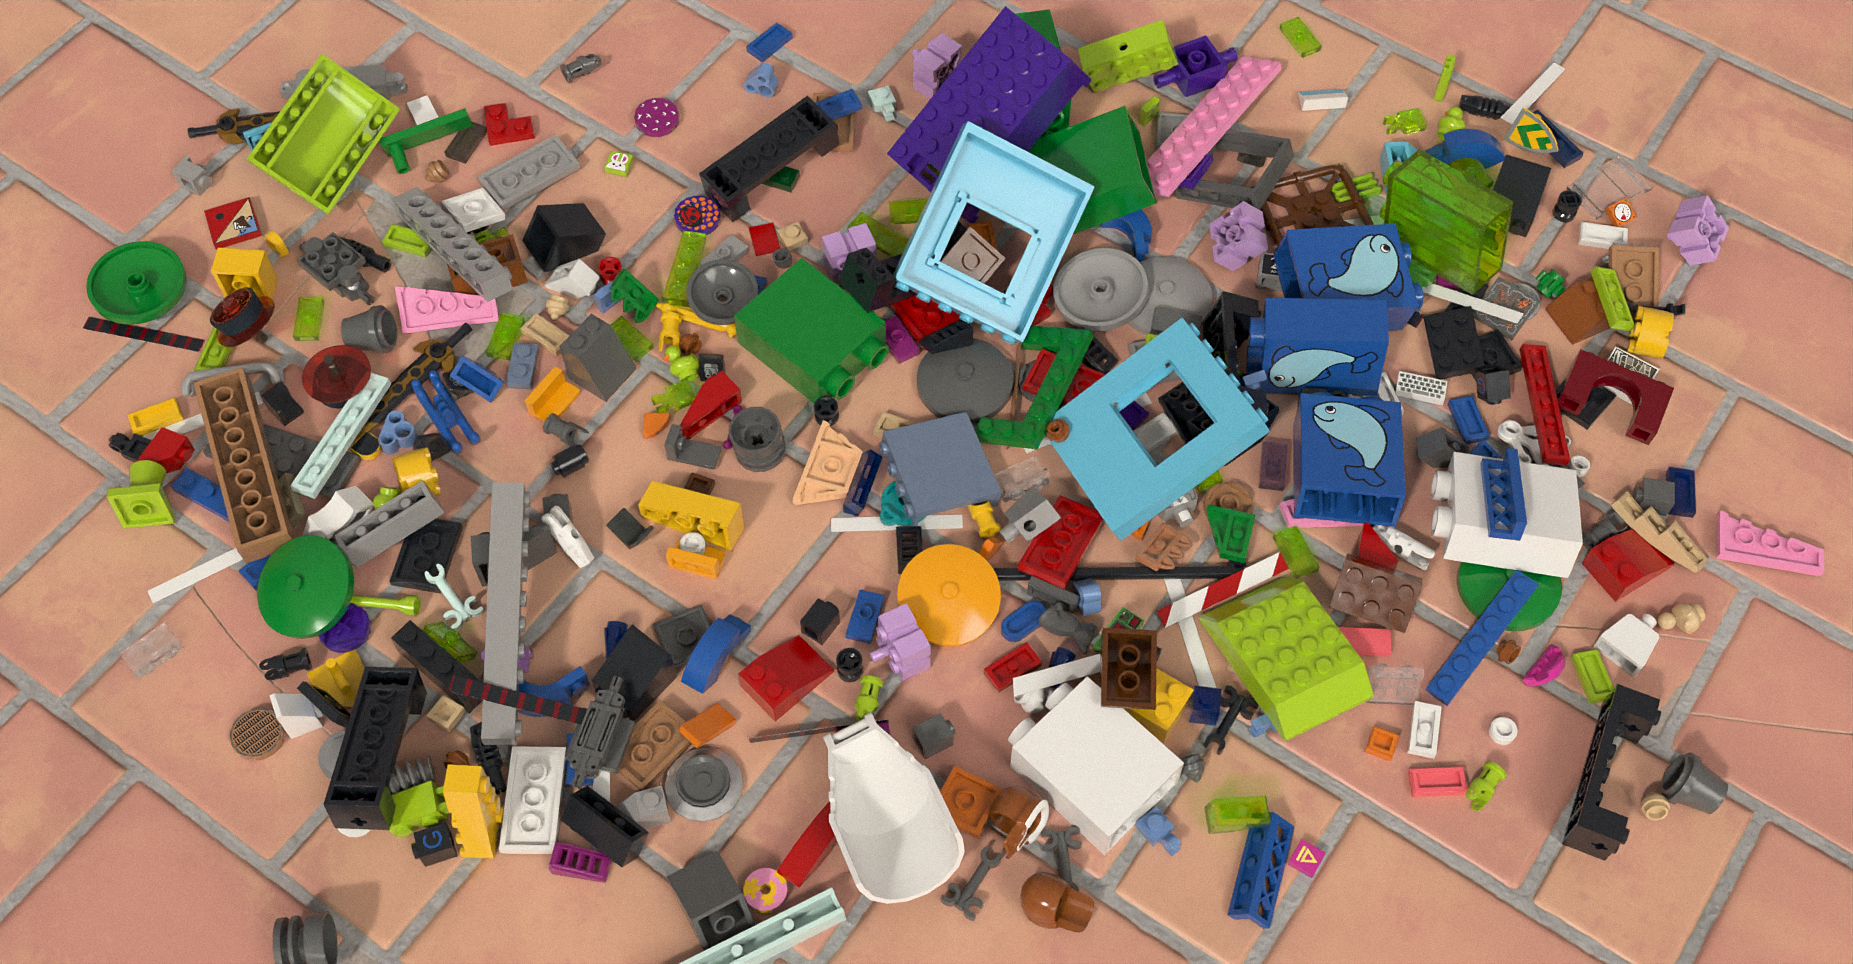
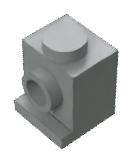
M187 155L171 171L179 186L198 196H201L212 184V178L207 175L208 171L200 164H193L191 158Z

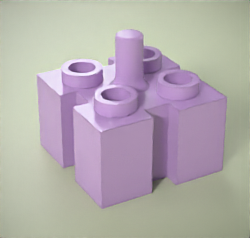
M941 33L929 42L927 49L924 48L920 51L915 48L912 51L913 88L931 99L960 63L958 61L962 58V45Z
M1708 195L1682 200L1676 212V220H1673L1667 233L1668 240H1672L1676 246H1680V253L1689 265L1716 261L1721 249L1718 243L1724 241L1729 229L1722 216L1715 214L1716 207Z
M1244 201L1230 210V216L1222 215L1209 224L1211 239L1216 241V244L1212 246L1214 262L1231 271H1235L1246 264L1249 256L1255 258L1268 250L1266 234L1262 232L1263 227H1265L1263 212Z
M866 223L848 228V232L844 234L838 231L822 236L824 267L830 280L837 285L840 284L839 279L848 253L867 247L876 256V243Z
M907 603L878 616L879 626L876 627L879 638L876 640L879 649L870 652L872 661L876 662L890 655L891 659L888 660L889 666L894 674H899L902 681L930 669L929 655H931V646L922 630L917 626L916 619Z

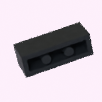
M588 785L570 795L561 817L562 822L620 867H624L639 857L649 834L647 830Z

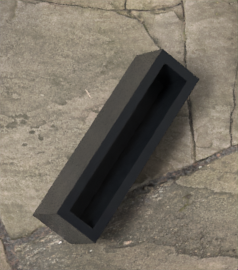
M411 620L391 637L393 644L401 655L457 704L463 706L469 714L483 701L449 691L454 675L479 682L482 681Z

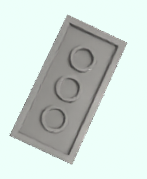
M555 134L477 177L482 187L504 211L581 168L577 159Z

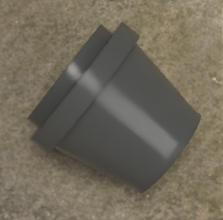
M383 305L372 306L368 311L343 319L341 335L348 350L377 351L383 354L391 352L397 342V327L392 313Z
M1689 752L1678 756L1670 764L1663 776L1661 791L1662 795L1671 804L1679 803L1707 814H1712L1724 801L1728 792V783L1703 764L1699 756Z

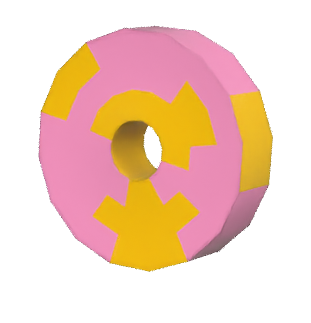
M760 868L752 872L745 880L743 886L744 898L748 907L753 911L761 914L773 913L779 910L786 902L788 896L787 882L784 877L777 873V870ZM764 887L771 889L768 894L761 893Z

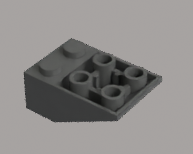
M534 525L529 528V532H524V541H528L529 552L528 557H523V566H527L528 570L557 553L549 525ZM482 532L479 535L471 536L472 564L482 587L488 586L490 532Z

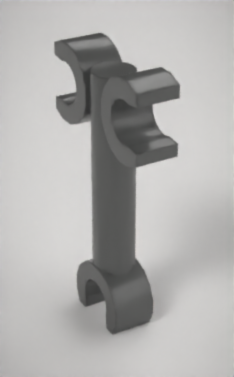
M1071 827L1066 832H1054L1050 829L1041 831V838L1049 837L1053 841L1051 844H1044L1043 851L1052 852L1057 847L1060 876L1074 890L1079 892L1078 886L1072 882L1068 847L1073 850L1081 848V841L1074 842L1070 839V836L1080 833V828Z
M988 846L984 847L981 851V863L963 891H960L958 885L950 883L948 889L954 892L955 896L953 898H947L945 895L941 896V902L944 905L955 906L960 911H963L964 916L970 921H974L976 915L969 911V907L977 906L980 909L983 908L982 900L972 897L989 869L996 868L1001 863V854H998L994 860H989L986 857L989 852Z

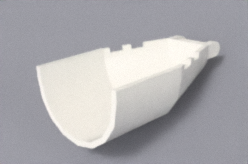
M872 712L864 715V719L833 735L829 733L823 736L828 748L829 801L831 804L829 823L859 891L872 901L886 904L906 902L930 893L950 878L959 867L965 852L963 838L930 770L924 765L922 766L911 753L906 752L895 739L877 724Z

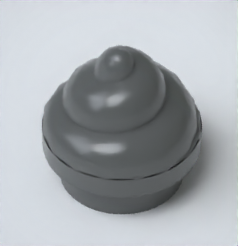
M1197 753L1181 758L1180 760L1184 762L1181 774L1186 775L1188 779H1193L1196 783L1200 781L1201 773L1205 769V761L1201 759L1200 754Z

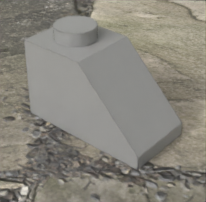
M662 785L635 792L616 806L644 829L671 822Z

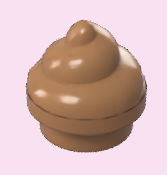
M441 160L432 161L428 164L425 179L430 182L440 183L447 180L446 177L450 173Z

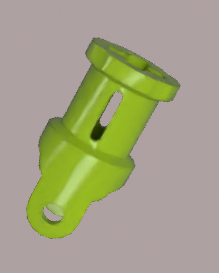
M871 675L861 677L860 683L862 687L860 695L855 700L856 722L860 721V718L864 719V715L870 712L873 714L878 709L879 702L877 699L879 691L884 685L880 678Z
M1491 761L1483 765V772L1469 785L1470 787L1465 794L1468 799H1474L1471 803L1472 810H1482L1494 795V789L1499 781L1506 778L1505 770L1498 764Z

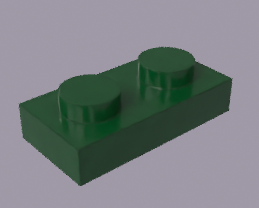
M785 166L762 184L791 193L800 177V172L797 169Z

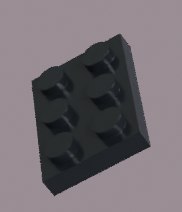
M1471 306L1423 316L1436 379L1442 380L1476 373V369L1485 368Z

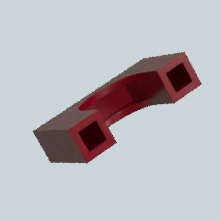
M1580 349L1557 399L1559 408L1579 415L1592 389L1600 386L1617 388L1628 396L1633 405V416L1625 436L1649 445L1658 433L1674 388L1666 385L1664 382L1644 376L1640 372L1632 371L1615 362Z

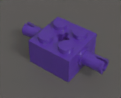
M1206 35L1174 46L1179 65L1173 66L1166 72L1154 75V84L1159 89L1175 83L1185 98L1211 89L1221 79L1225 78L1227 63L1237 61V52L1231 47L1218 53Z

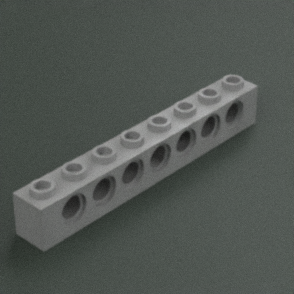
M415 187L393 198L399 217L484 300L489 302L513 290L510 282L512 275L506 266L500 265L498 259L494 255L491 256L483 244L479 245L472 234H467L460 223L457 224L449 213L446 214L439 203H434L428 193H424L418 187Z

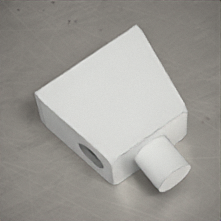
M1627 614L1599 637L1593 648L1598 649L1601 654L1635 678L1646 664L1660 638L1659 634L1652 630L1657 622L1649 614H1643L1640 619L1632 614Z

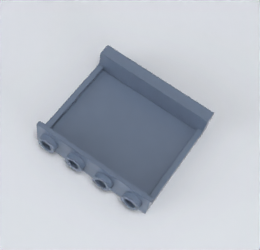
M967 412L883 431L882 441L879 442V450L881 455L887 459L888 473L890 477L894 476L896 493L899 498L902 497L905 515L907 518H911L914 527L918 525L920 517L988 500L992 507L998 506L1002 492Z

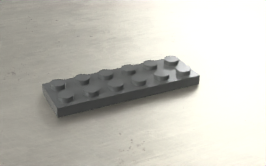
M263 424L278 480L284 473L294 474L296 478L320 442ZM208 442L203 453L206 457L213 459ZM346 452L319 492V495L332 499L335 491L344 489L361 461L359 455Z

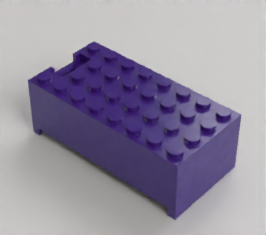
M1005 6L887 152V155L931 193L939 176L930 170L927 165L931 163L941 172L964 123L969 121L1028 152L1081 86L1087 87L1092 79L1069 57ZM924 169L936 179L933 183L921 173ZM966 203L961 217L970 223H975L979 218L976 214L980 209Z

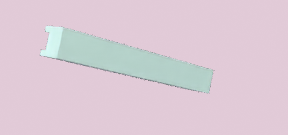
M831 887L679 964H759L847 920L845 912Z

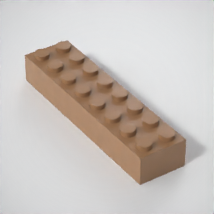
M243 367L194 382L193 384L236 549L244 561L250 563L272 555L284 543L294 539V534L253 385Z

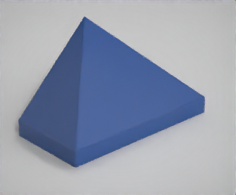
M465 356L460 358L450 374V377L489 402L494 400L504 384V381L490 368Z

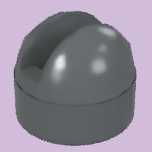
M781 248L773 253L772 258L778 268L786 269L792 264V256L788 249Z

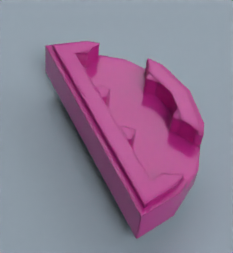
M1552 644L1548 647L1523 678L1526 686L1546 684L1560 675L1565 667L1566 658L1559 647Z

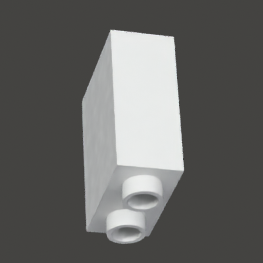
M1453 452L1448 470L1435 471L1431 485V500L1442 501V506H1436L1434 510L1431 534L1432 536L1443 538V559L1557 577H1569L1583 544L1576 470L1519 462L1527 525L1520 541L1488 537L1480 463L1482 458L1501 461L1503 459ZM1488 468L1496 476L1502 473L1500 469ZM1497 485L1491 487L1498 494L1504 492ZM1499 503L1493 505L1501 513L1506 510ZM1500 521L1495 524V529L1508 530V527Z
M1086 677L1074 689L1068 683L1059 686L1045 704V707L1050 712L1037 724L1028 717L1013 730L1008 738V742L1013 745L1010 768L1041 797L1045 798L1073 827H1079L1080 833L1105 856L1135 826L1136 821L1146 815L1178 783L1184 762L1123 708L1101 707V689L1089 677Z

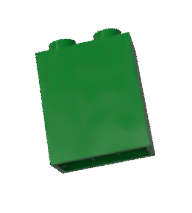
M1125 105L1042 137L1028 151L1094 186L1073 234L1157 204L1140 131Z
M803 258L799 259L734 315L738 343L813 403L823 396L834 397L837 400L844 398L853 388L856 381L855 376L866 366L871 370L877 368L885 360L889 351V347L886 345L885 321L872 311L867 313L849 293Z

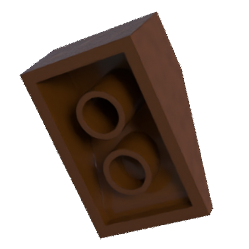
M1103 628L1100 652L1101 707L1156 710L1157 630Z

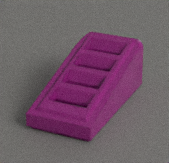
M555 842L549 870L554 875L606 883L611 859L602 852ZM563 855H567L564 865H561ZM574 856L578 857L575 868L571 867ZM585 858L590 859L587 871L582 870ZM596 860L601 861L598 873L593 872Z

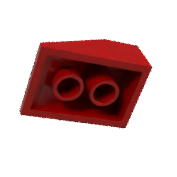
M1634 529L1612 536L1590 549L1582 565L1612 599L1617 602L1673 567L1674 562L1649 544Z
M798 635L757 657L738 675L740 686L776 722L834 672V669Z

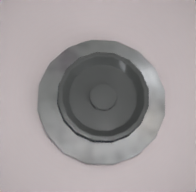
M704 747L688 751L676 759L667 772L665 782L667 800L675 812L690 821L697 822L720 819L733 810L741 797L743 787L740 767L734 759L719 749Z

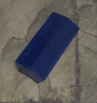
M871 449L861 455L843 503V513L859 516L860 510H863L883 458ZM869 465L871 466V468L866 479L864 477V474L866 472L867 466ZM859 488H861L863 490L861 492L859 501L857 502L855 499Z

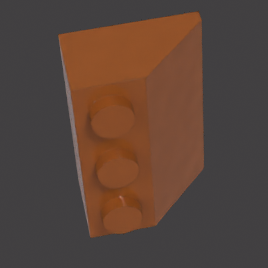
M513 234L478 243L479 245L483 244L487 252L498 259L500 265L506 266L512 275L510 280L512 287L528 283ZM447 264L455 292L479 295Z

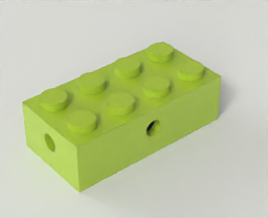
M1163 19L1078 48L1082 70L1092 79L1089 84L1094 93L1105 91L1110 87L1126 84L1131 80L1147 77L1152 73L1168 70L1173 66L1179 65L1173 41Z

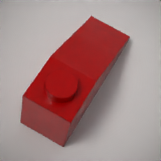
M723 371L710 376L702 384L684 416L680 426L686 439L689 440L732 410L734 406L742 403L740 388Z

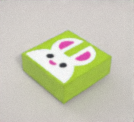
M611 151L604 167L605 173L627 177L634 161L633 155Z

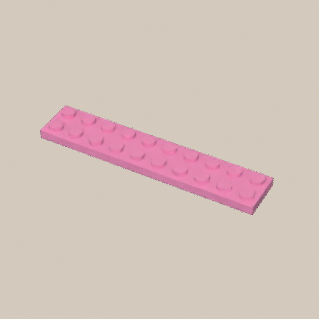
M1246 56L1241 57L1226 73L1225 78L1215 85L1147 160L1154 194L1169 197L1204 158V155L1213 148L1281 71L1280 62Z

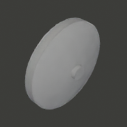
M1112 248L1091 249L1074 256L1060 269L1053 287L1055 304L1061 316L1075 327H1084L1086 330L1097 332L1116 329L1129 323L1141 312L1149 293L1147 275L1141 263L1132 255Z
M1155 257L1141 261L1140 263L1148 279V298L1141 312L1128 324L1144 335L1161 334L1150 331L1154 309L1158 306L1203 316L1202 326L1204 318L1211 309L1213 299L1210 284L1205 276L1196 267L1175 258Z

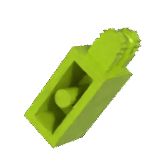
M428 781L391 795L396 808L390 830L387 831L396 837H407L413 834L415 830L423 827L429 828L438 825L442 820L448 819L447 814L449 812L443 794L444 786L439 787L434 782Z

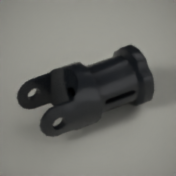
M306 648L286 656L280 654L264 659L259 664L261 670H269L265 674V678L269 681L289 677L290 673L306 669V671L312 669L311 660Z

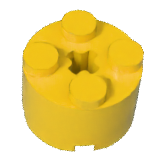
M1638 306L1635 314L1637 322L1634 323L1635 327L1629 331V337H1633V339L1629 340L1627 352L1662 359L1670 340L1668 336L1669 331H1672L1674 313Z
M428 447L392 457L401 493L423 480L436 496L441 494L438 485L439 478L435 467L432 468L430 463L432 460Z

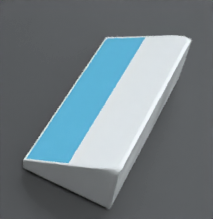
M1342 89L1298 92L1302 111L1346 108L1348 96Z

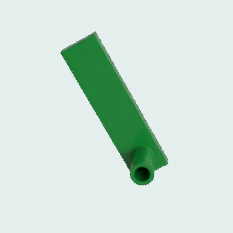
M466 108L382 137L380 138V143L386 154L392 156L397 173L405 174L410 171V166L404 150L473 126V123Z

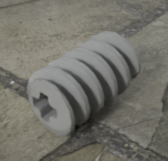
M427 755L426 764H423L420 758H417L416 767H412L410 762L406 761L405 770L403 771L396 764L388 787L390 794H396L428 781L435 783V770L430 755Z

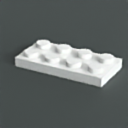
M512 746L499 844L500 853L552 854L555 842L558 840L566 770V747Z

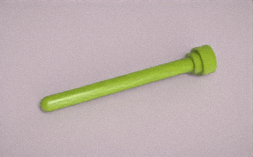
M352 595L350 603L357 606L396 609L404 613L405 616L415 617L418 616L421 606L420 597L407 595L401 599Z

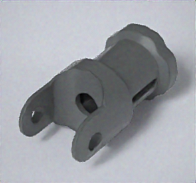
M589 54L587 56H579L575 61L567 65H560V69L566 81L571 83L578 76L590 74L593 69L601 65L602 61L600 57Z
M555 413L550 414L543 425L544 433L558 436L562 442L570 446L574 445L575 447L578 446V444L574 443L577 430L589 434L583 427L573 422L567 423L559 419Z
M1616 512L1607 515L1597 522L1596 527L1591 531H1584L1582 533L1583 545L1588 550L1626 530L1627 526L1618 531L1610 522L1609 518L1615 515Z

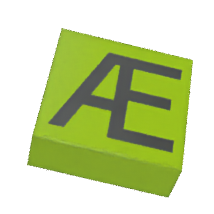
M1156 96L1152 97L1140 108L1139 124L1145 127L1158 115L1161 101Z

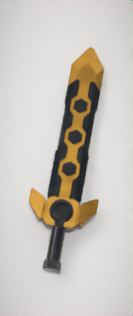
M230 109L220 115V118L216 120L217 125L188 128V135L192 139L218 134L224 142L233 145L242 144L243 140L238 135H244L243 131L274 121L280 111L238 117L240 109Z
M465 322L445 342L431 339L416 345L413 350L423 354L391 383L356 438H360L366 431L370 432L414 391L411 386V382L414 379H418L423 384L429 379V372L431 370L437 371L442 367L444 374L453 371L455 357L452 348L473 330L470 325Z

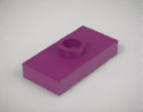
M897 316L885 320L886 345L898 364L919 355L920 349Z

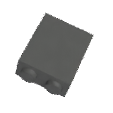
M590 314L560 346L568 378L605 402L637 369L611 325L593 314Z
M717 850L667 876L672 890L704 951L755 926L743 893Z

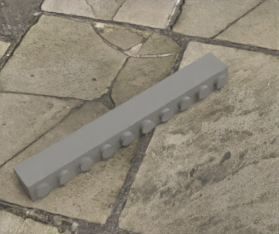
M492 483L484 683L519 692V684H524V668H519L520 658L525 657V642H520L521 632L526 631V616H521L522 607L527 605V591H522V582H527L528 567L523 566V557H528L529 552L528 541H524V532H529V516H525V507H530V492H526L524 483ZM483 700L481 729L483 745H517V737L522 736V720H517L518 710L521 709Z

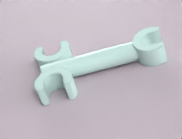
M437 564L436 567L439 575L432 577L426 571L424 572L425 577L429 583L438 586L454 610L447 611L443 618L445 621L450 618H456L457 622L450 627L453 632L458 631L462 627L463 622L471 617H479L483 614L484 610L482 606L476 610L470 609V606L476 602L475 596L467 598L463 605L446 581L444 568L442 565Z

